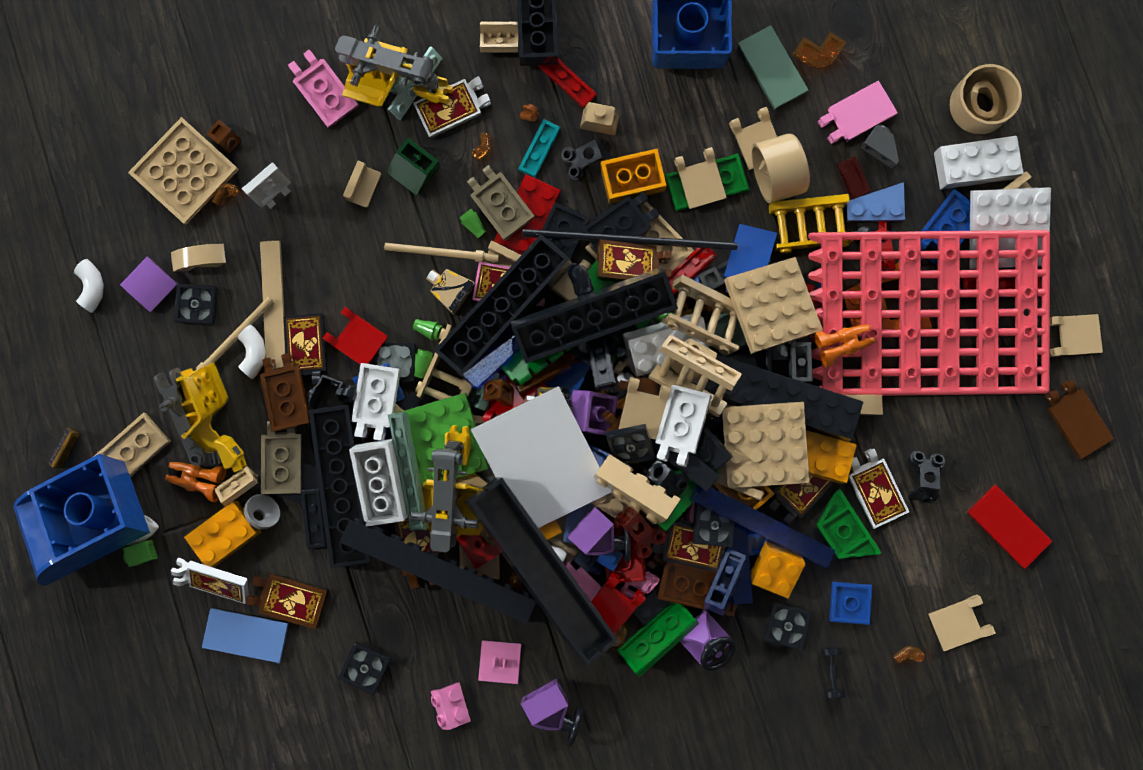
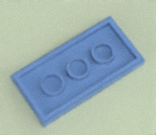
M210 608L202 648L280 663L289 623Z

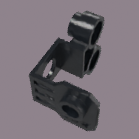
M602 138L595 139L577 149L566 147L561 153L563 161L572 163L568 170V175L572 180L576 181L584 178L585 169L589 168V164L601 158L605 160L612 159L610 154L611 147L608 141H604ZM587 148L594 150V156L591 159H586L584 156V151ZM568 151L570 152L569 158L566 157ZM577 169V174L574 176L573 170Z
M322 375L318 384L308 393V402L313 409H316L327 384L338 388L335 394L340 401L354 408L357 389L350 385L345 386L341 381Z
M655 451L656 459L648 461V466H639L635 474H642L649 481L652 480L666 489L665 492L669 497L673 498L675 495L679 498L689 485L690 478L682 472L677 474L665 465V461L657 458L658 452Z
M914 451L909 456L908 462L913 468H916V473H920V486L917 490L911 491L908 497L923 503H932L939 497L940 470L945 465V458L941 454H933L929 459H926L923 452ZM924 475H934L935 481L932 483L927 482Z

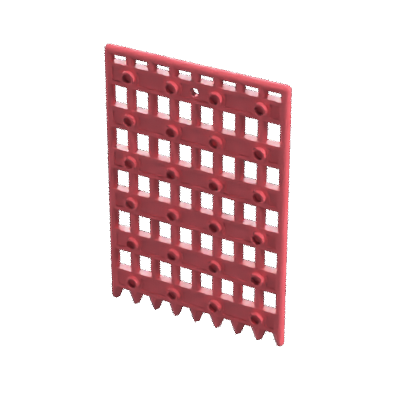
M1048 230L818 232L808 235L810 240L821 244V249L813 251L808 255L810 260L821 263V268L810 272L808 277L821 283V288L811 291L809 294L812 300L821 302V308L816 309V313L821 322L822 332L835 334L843 328V318H860V325L870 324L871 330L862 334L859 333L857 337L860 338V341L866 338H875V343L855 352L853 355H842L836 358L831 367L825 368L822 363V366L812 369V377L822 381V385L818 387L842 395L882 396L1047 394L1049 392L1050 232ZM999 238H1015V250H999ZM1038 238H1042V250H1038ZM899 239V251H881V240ZM921 239H938V251H921ZM960 239H977V250L960 251ZM842 240H860V252H842ZM1038 257H1042V269H1038ZM960 258H977V270H960ZM999 258H1015V269L999 270ZM881 259H899V271H881ZM921 259H938V270L921 271ZM842 260H860V271H842ZM999 277H1015V289H999ZM1038 277H1042V289H1038ZM921 278H938V290H921ZM960 278H976V289L960 290ZM842 279H860V291H842ZM881 279H899V290L882 291ZM960 297H976V309H960ZM999 297H1015V309H998ZM1037 297H1042V308H1037ZM882 298H899V310H882ZM921 298H938V309L921 310ZM842 299H860V310L842 311ZM1025 309L1029 310V314L1027 316H1025L1023 313ZM1015 316V328H998V317ZM1037 316H1041V328H1037ZM921 317H938V329H921ZM960 317H976V329H960ZM882 318H899V329L882 330ZM814 334L809 335V337L814 339ZM976 336V348H960V337ZM998 336H1015V348H998ZM1037 336H1041V347H1037ZM882 337H899V349H882ZM921 337H938V348L921 349ZM843 342L835 343L823 349L816 348L811 350L812 358L821 361V351L841 346ZM1015 355V367H998V356ZM1037 355H1041V367H1037ZM921 356H938V368H921ZM959 356H976V367L959 368ZM843 357H860V369H843ZM882 357H899V368L882 369ZM1037 374H1041V386H1037ZM959 375H976V387H959ZM998 375H1015V386L998 387ZM882 376H899V388H882ZM921 376H938V387L921 388ZM843 377H860V388L843 389Z

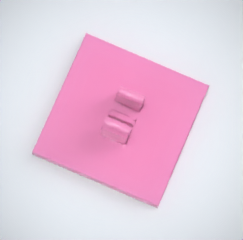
M482 640L478 681L518 684L521 644Z

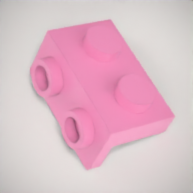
M454 683L431 691V702L436 708L437 722L442 730H450L471 721L460 683Z

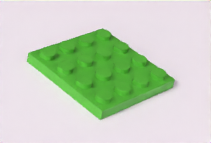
M467 393L402 411L408 413L421 485L427 479L434 480V472L428 471L429 467L434 468V462L431 460L433 450L444 449L445 433L450 432L452 425H457L459 433H462V427L469 426V435L472 439L467 465H459L458 471L467 472L466 475L489 468L487 460L471 429L477 426Z

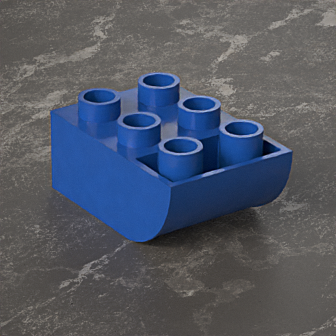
M98 454L28 490L15 501L13 506L37 582L43 586H47L150 533L125 462L103 454Z

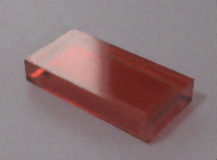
M856 156L837 164L852 200L871 191Z

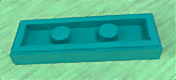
M543 119L518 171L533 178L537 177L561 127Z

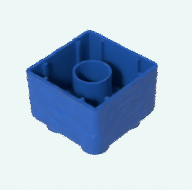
M652 0L651 59L652 65L655 68L717 69L723 68L726 65L732 52V0Z

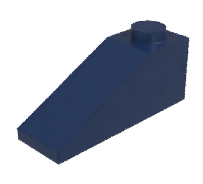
M729 548L727 549L704 601L705 609L724 616L744 565L746 555Z

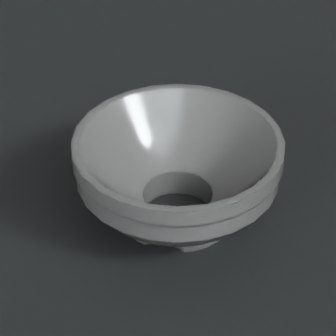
M257 494L252 496L245 504L244 515L250 525L263 530L271 528L278 522L280 508L277 502L270 496ZM255 511L260 512L263 520H256L253 513Z

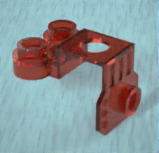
M630 506L615 516L613 524L616 527H624L636 541L634 551L640 558L645 559L651 555L652 547L650 545L652 543L660 545L666 541L667 534L660 527L651 528L642 516ZM636 523L644 525V530L640 534L633 532V526ZM658 534H662V538L660 540L656 539ZM643 548H647V552L645 554L641 553Z

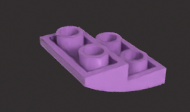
M147 256L120 285L151 312L177 285V282Z

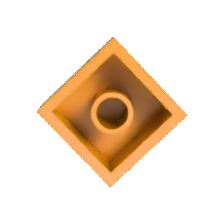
M765 541L749 576L752 584L789 598L805 566L802 555Z

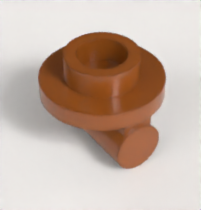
M528 104L523 105L522 109L524 111L519 115L522 120L535 122L539 118L540 113L536 106Z

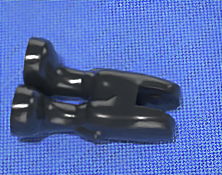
M578 263L570 264L567 268V273L572 282L575 295L580 297L594 292V287L585 266Z

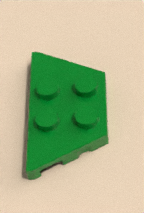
M837 489L816 523L817 528L835 556L841 559L881 554L882 552L841 489Z

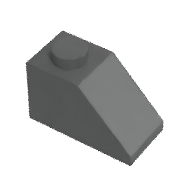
M877 124L860 148L893 169L899 162L894 135L890 133L887 127Z
M791 342L789 378L807 384L812 382L811 342Z

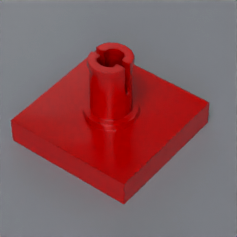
M462 534L456 538L475 569L501 554L496 545L491 546L481 535L471 536Z

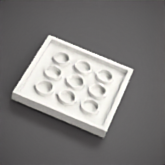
M1051 188L971 191L970 231L1048 230L1050 232ZM999 238V250H1015V238ZM1038 238V250H1042V238ZM970 239L969 250H977V239ZM1038 257V266H1042V257ZM969 258L970 269H977V258ZM999 258V268L1015 267V258Z

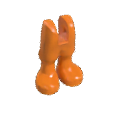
M870 324L842 328L835 334H826L822 331L815 332L814 340L819 349L843 342L841 346L820 352L824 367H831L836 358L842 355H853L855 352L875 343L874 337L863 339L860 342L857 334L871 330Z
M169 463V468L182 471L181 478L166 475V481L185 488L187 491H199L210 502H216L219 499L214 490L219 485L200 482L197 478H203L214 483H222L226 476V469L223 466L218 465L212 469H203L201 466L188 463Z

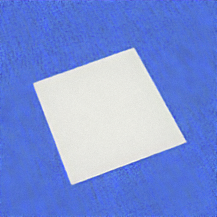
M559 386L471 429L495 477H502L538 528L612 492L610 488H603L596 483L597 479L594 478V475L600 467Z

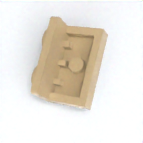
M480 22V52H518V22Z

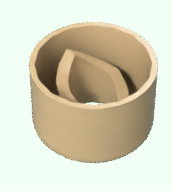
M985 64L974 68L960 81L951 94L950 112L954 121L963 130L973 134H987L997 130L1017 112L1021 104L1022 91L1019 81L1011 71L1000 65ZM978 93L984 94L990 99L992 103L990 112L980 109L977 105Z
M790 133L752 145L753 169L759 189L766 202H776L803 194L808 190L810 185L808 162L803 147L795 135Z

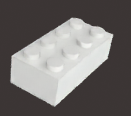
M1017 136L941 146L934 152L940 190L1013 180L1023 174Z
M692 314L680 318L690 322ZM700 316L697 326L706 330L704 318ZM663 323L622 334L630 370L637 377L651 373L657 364L662 366L666 354L660 352V349L670 334L684 342L687 339H693L709 348V345L678 330H672Z
M393 439L358 444L349 449L363 518L367 522L365 526L404 521L408 515Z

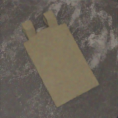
M488 165L482 169L489 179L487 182L480 186L474 177L467 181L474 190L470 196L503 240L506 241L533 221L535 216L501 172L496 175Z
M267 421V435H261V494H301L302 434H296L297 427L289 428L287 432H271L270 422Z

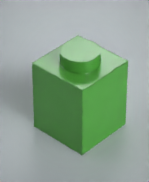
M146 540L123 548V558L129 567L158 559L153 540Z

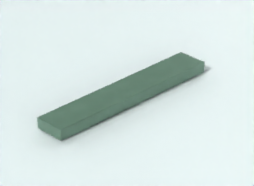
M408 413L388 414L410 531L429 529V522L423 524L422 521L411 520L412 512L423 513L427 512Z

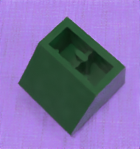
M407 138L395 153L387 174L418 196L441 166L436 158Z

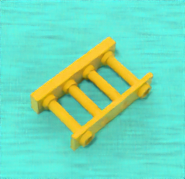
M849 194L772 202L769 205V214L775 213V216L778 218L781 244H776L774 251H780V254L792 252L791 250L821 246L820 243L812 240L808 241L804 216L806 210L813 209V212H816L818 232H826L823 211L825 208L832 207L835 210L837 232H845L842 209L849 202ZM794 211V214L797 215L800 242L788 243L785 215L787 212ZM842 240V247L849 246V243L853 240Z

